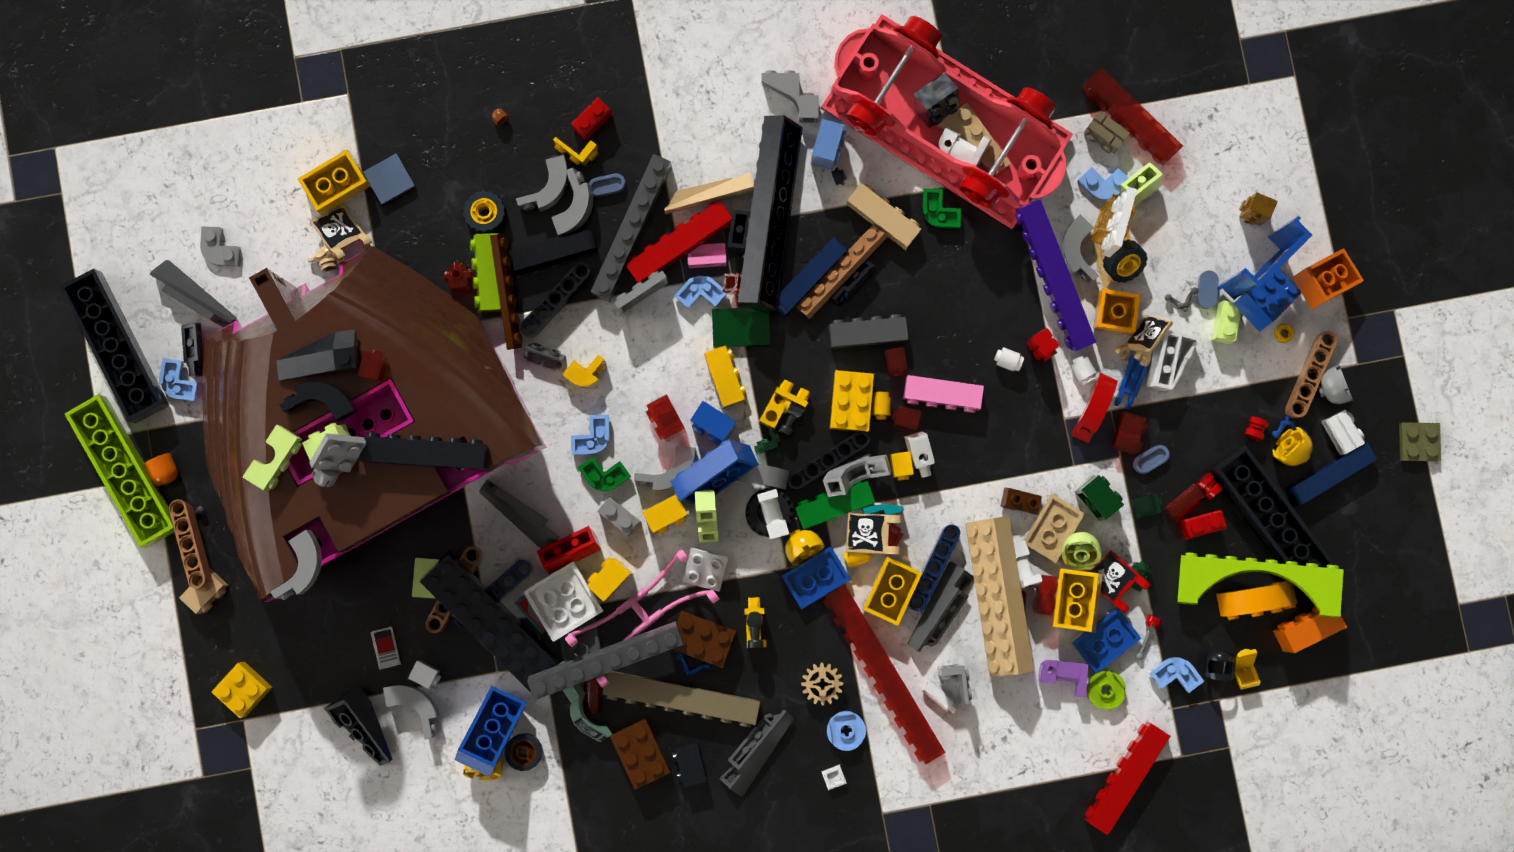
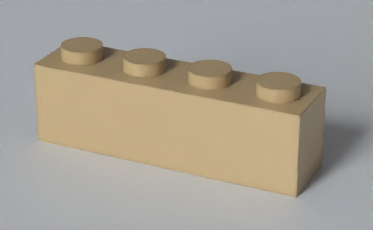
M860 183L848 198L846 205L906 250L921 231L919 223L914 219L909 220L904 216L905 213L898 207L893 208L889 205V200L882 195L879 197L875 194V190L870 185Z

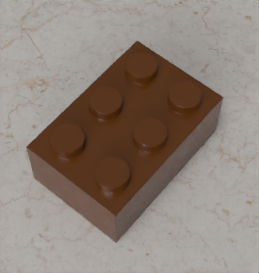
M681 611L677 625L683 638V645L673 648V650L723 668L736 630Z
M647 717L610 735L635 790L671 772Z

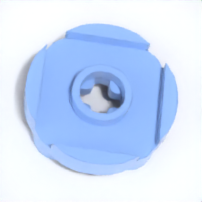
M851 711L836 713L830 718L827 725L829 741L843 751L856 749L866 735V727L863 720ZM845 725L852 729V732H849V736L841 733V729H844Z

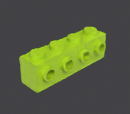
M498 233L475 234L473 240H470V249L474 251V259L471 260L472 270H475L476 277H473V288L477 289L474 305L475 308H478V313L501 312L490 235Z

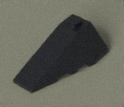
M360 686L349 690L324 708L339 728L343 726L351 733L349 737L353 741L355 739L363 745V750L379 766L393 760L373 705L367 697V693Z

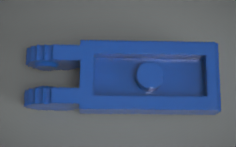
M1130 355L1114 401V405L1119 406L1123 394L1130 395L1125 404V410L1128 411L1138 395L1148 366L1140 365L1141 361L1135 359L1134 355Z

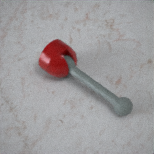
M1147 614L1145 624L1148 631L1140 652L1136 654L1137 660L1144 658L1143 652L1152 630L1159 628L1162 619Z

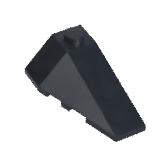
M356 329L334 332L276 360L278 380L284 381L361 370Z

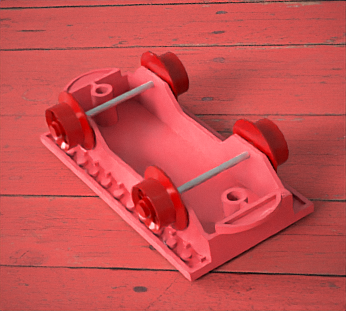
M881 14L877 22L873 23L870 28L859 29L849 34L840 43L835 54L834 69L837 79L832 85L830 94L821 106L823 111L1010 229H1013L1017 223L1015 217L1017 213L1016 208L1030 203L1031 200L1044 198L1060 185L1066 172V158L1063 150L1073 133L1050 120L1056 106L1047 96L1028 87L1023 88L1017 98L1010 95L935 48L942 38L941 33L932 24L917 16H910L905 25L900 26ZM943 73L950 78L958 87L960 107L966 103L969 104L1002 150L990 171L981 164L977 167L974 164L955 159L939 148V139L944 131L940 130L936 125L929 129L916 114L914 93ZM948 140L949 146L952 145V142L950 140ZM1007 157L1011 165L994 176L1004 158Z

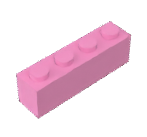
M907 375L903 400H907V404L918 405L919 402L926 403L927 407L937 408L938 405H943L948 410H956L958 407L964 408V412L975 413L976 410L981 409L984 386Z

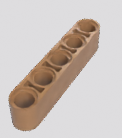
M1325 331L1316 336L1285 407V414L1289 418L1297 419L1305 416L1308 412L1338 341L1337 335L1334 332ZM1324 336L1329 339V345L1324 344ZM1316 353L1321 355V362H1318L1316 360ZM1309 370L1314 373L1315 377L1313 380L1308 377ZM1301 388L1306 389V397L1301 395ZM1294 405H1297L1299 407V414L1294 413Z
M174 500L170 504L169 512L188 584L198 591L206 592L212 587L213 580L194 509L190 504L182 500ZM184 506V510L179 514V510ZM188 524V529L184 531V527ZM193 542V547L189 549V544ZM198 560L197 566L193 567L194 562ZM203 578L202 584L198 586V581Z
M468 547L464 550L459 560L474 574L483 558V553L478 547ZM471 550H475L478 555L474 561H471L468 556ZM438 600L426 621V628L431 633L443 631L452 616L449 611H442L441 603ZM435 618L440 621V627L437 630L432 627V621Z

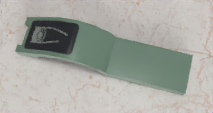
M580 684L563 690L571 702V719L581 732L598 742L605 739L603 736L607 738L612 735L606 725H595L585 716L582 708L585 692Z

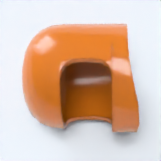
M171 453L157 456L144 463V467L153 484L164 486L172 483L177 478L178 469Z

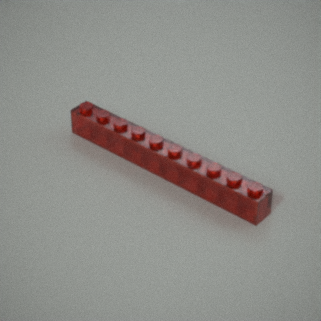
M843 584L824 596L826 600L823 601L829 611L833 610L835 613L834 621L839 628L841 626L844 628L846 633L843 636L848 644L853 643L856 649L853 651L858 661L863 660L866 665L863 668L869 678L873 677L875 680L874 688L879 695H884L886 700L883 703L889 712L893 710L896 715L893 719L899 729L903 727L906 734L903 736L909 746L911 744L914 745L916 751L913 753L918 761H923L926 765L946 753L846 585Z

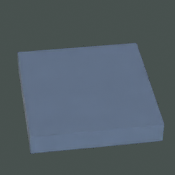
M397 154L363 171L382 205L415 188L412 179Z

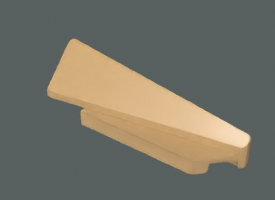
M749 172L734 179L728 178L678 190L667 207H665V214L753 192L754 183Z

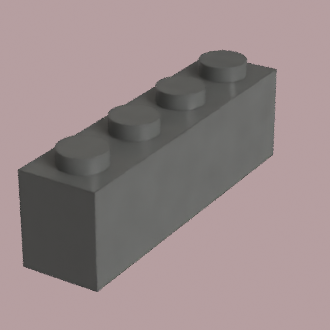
M901 314L890 315L888 319H882V316L871 317V320L863 321V318H854L852 322L834 320L833 324H829L831 349L908 341L906 317H901Z

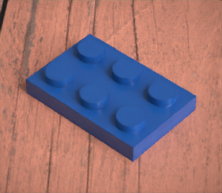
M832 547L827 548L782 575L801 609L851 580Z
M1116 607L1097 622L1096 633L1085 631L1071 643L1085 662L1089 664L1088 666L1092 671L1097 674L1142 638L1119 608Z

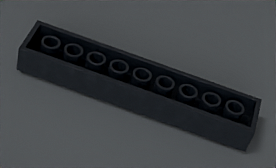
M785 115L764 116L761 142L759 143L760 150L756 164L757 171L754 180L753 197L751 199L752 206L748 220L749 227L748 234L746 235L745 253L743 255V269L740 275V290L738 291V303L756 311L777 312L803 131L802 126Z

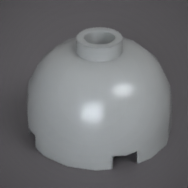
M1337 365L1326 370L1320 381L1321 386H1318L1321 397L1326 396L1328 401L1333 404H1344L1353 401L1340 366Z

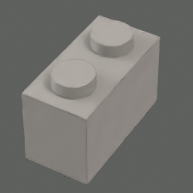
M610 496L597 511L627 536H630L641 522Z

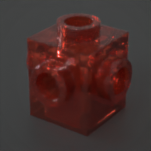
M453 262L452 265L447 266V271H444L445 282L448 283V289L451 291L470 290V281H473L472 269H469L464 262Z

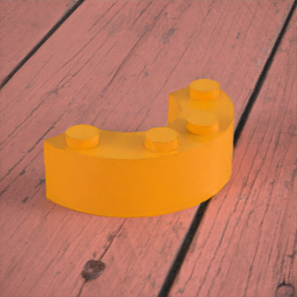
M1289 581L1216 594L1220 616L1227 617L1228 620L1238 619L1239 615L1250 613L1252 617L1264 615L1263 611L1271 610V613L1282 612L1283 607L1284 609L1296 608L1295 604H1297L1294 584Z

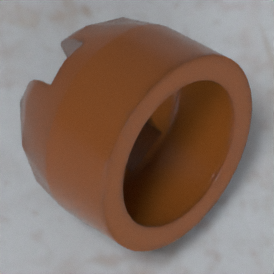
M496 109L492 113V119L497 126L502 125L509 117L502 109Z

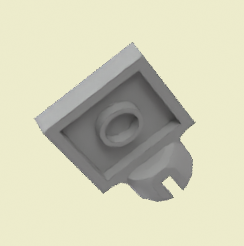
M326 433L310 461L311 468L314 469L312 473L314 482L322 487H325L326 484L327 487H331L342 472H350L366 445L365 439L363 437Z

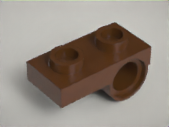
M1005 487L1000 507L1038 515L1042 496Z

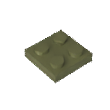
M1399 423L1400 461H1441L1440 423Z

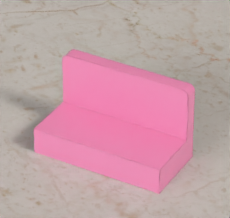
M725 243L702 244L688 254L689 268L727 266Z

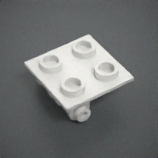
M691 547L682 582L720 592L728 557Z

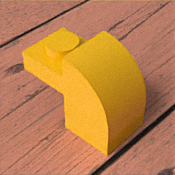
M597 355L588 368L585 369L574 360L562 375L577 387L590 388L599 382V379L594 375L596 373L599 375L603 371L606 361L600 355Z

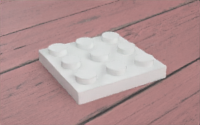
M1129 187L1113 202L1111 212L1114 213L1106 226V230L1109 232L1107 237H1104L1101 249H1104L1103 256L1111 257L1122 247L1137 192L1135 188Z
M574 562L523 591L553 642L603 612Z

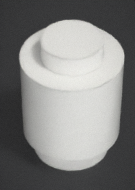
M1003 347L1002 350L998 349L994 360L997 361L996 365L1011 371H1019L1024 357L1020 356V353Z
M1082 355L1073 360L1074 364L1071 367L1079 382L1081 381L1085 385L1097 378L1095 375L1096 371L1088 357L1084 358Z

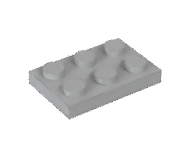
M656 271L648 277V281L644 283L639 282L632 287L633 290L628 294L625 292L620 294L616 298L617 301L614 302L619 313L623 314L667 285L668 280L664 272L658 273Z

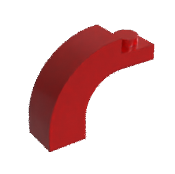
M1102 373L1099 374L1092 386L1084 411L1072 430V436L1089 443L1093 434L1097 432L1110 406L1116 390L1117 380Z

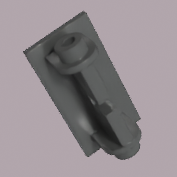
M529 343L525 348L524 358L528 362L540 365L541 360L544 359V367L555 371L561 369V361L565 358V355L561 354L559 350H548L538 343Z

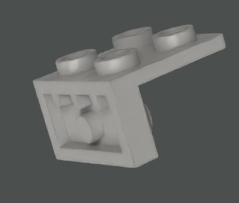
M962 664L937 666L938 674L945 679H955L958 675L961 703L965 706L969 705V700H972L971 689L967 687V681L970 680L968 669Z

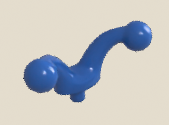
M1285 416V420L1281 421L1278 430L1272 432V437L1278 438L1286 425H1289L1293 430H1297L1294 420H1289V416Z
M681 652L677 653V658L682 660L683 672L687 674V678H690V675L695 676L702 668L708 669L711 666L710 663L704 662L691 669L687 664L684 654Z

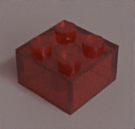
M667 394L646 405L648 410L645 412L650 422H655L658 426L654 429L660 440L664 439L668 442L686 432Z

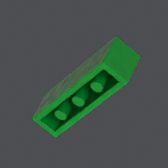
M858 481L850 487L846 495L828 497L826 493L815 496V501L809 502L807 499L797 503L798 507L795 508L802 530L876 502L868 481Z

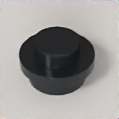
M836 167L834 171H831L836 185H845L844 181L847 180L846 174L843 169L840 170L839 167Z

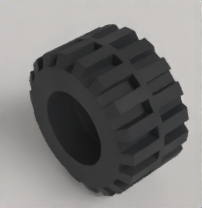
M769 488L759 490L753 494L747 502L745 509L746 520L750 528L758 535L769 537L766 528L767 524L763 523L758 517V509L761 504H759L757 495L774 490ZM777 490V499L788 528L794 516L793 505L785 493Z

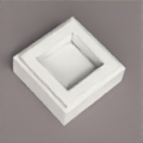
M840 764L821 771L828 790L847 784Z

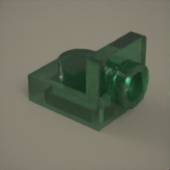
M770 429L771 441L768 442L767 439L756 442L757 446H754L756 455L778 449L777 444L781 442L777 432L774 433L773 429Z
M1157 494L1131 500L1135 518L1161 513V508H1163L1162 500Z
M1140 561V563L1133 562L1131 566L1146 581L1154 573V571L1150 570L1151 566L1143 561ZM1136 582L1131 586V588L1138 592H1141L1143 589Z

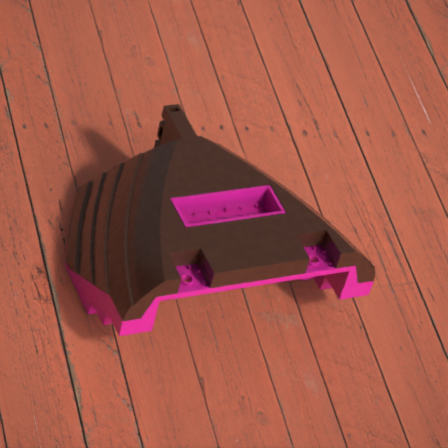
M374 246L340 264V275L312 290H309L306 283L296 288L282 277L280 278L276 273L271 272L268 268L263 269L249 277L268 314L243 328L237 320L204 338L202 407L207 468L213 486L221 500L228 526L233 534L238 557L250 577L261 602L272 601L274 597L271 591L290 580L296 573L298 558L289 540L303 531L311 530L316 539L322 541L321 566L502 465L509 464L514 466L547 448L530 417L531 414L514 386L515 383L480 319L447 292ZM356 329L361 370L284 381L278 380L276 360L334 332ZM307 382H321L344 392L351 399L358 412L339 422L334 419L327 405L321 401L309 402L289 414L283 412L279 404L283 403V399L291 394L297 395L293 387ZM385 409H389L392 413L391 418L388 420H383L381 417V413ZM367 419H372L374 422V426L370 430H365L363 426L364 421ZM333 423L337 425L346 424L348 430L354 429L356 432L355 437L367 436V433H380V437L387 438L388 434L401 435L400 438L408 439L409 435L421 436V440H429V437H441L442 441L450 442V438L462 439V443H470V440H483V444L488 445L486 470L464 469L458 471L456 468L359 461L358 457L350 472H342L333 486L327 487L326 484L325 487H322L314 482V476L312 475L314 469L311 468L310 459L302 442L308 440V436L312 433L326 431L325 427ZM280 425L302 439L300 443L302 446L289 459L290 465L286 471L281 472L278 476L279 481L275 488L264 491L244 479L243 475L253 460H258L263 464H269L273 461L275 450L266 443V440L275 426Z

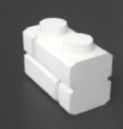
M1342 410L1321 422L1340 455L1347 454L1365 444L1363 432L1356 428L1353 423L1355 422L1353 415L1346 410Z

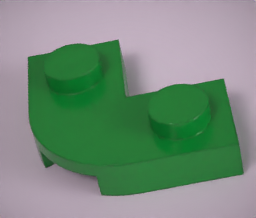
M924 188L923 215L926 221L937 228L960 229L961 209L942 208L943 189Z
M594 457L578 467L590 486L602 492L612 491L631 478V475L621 461L605 472Z

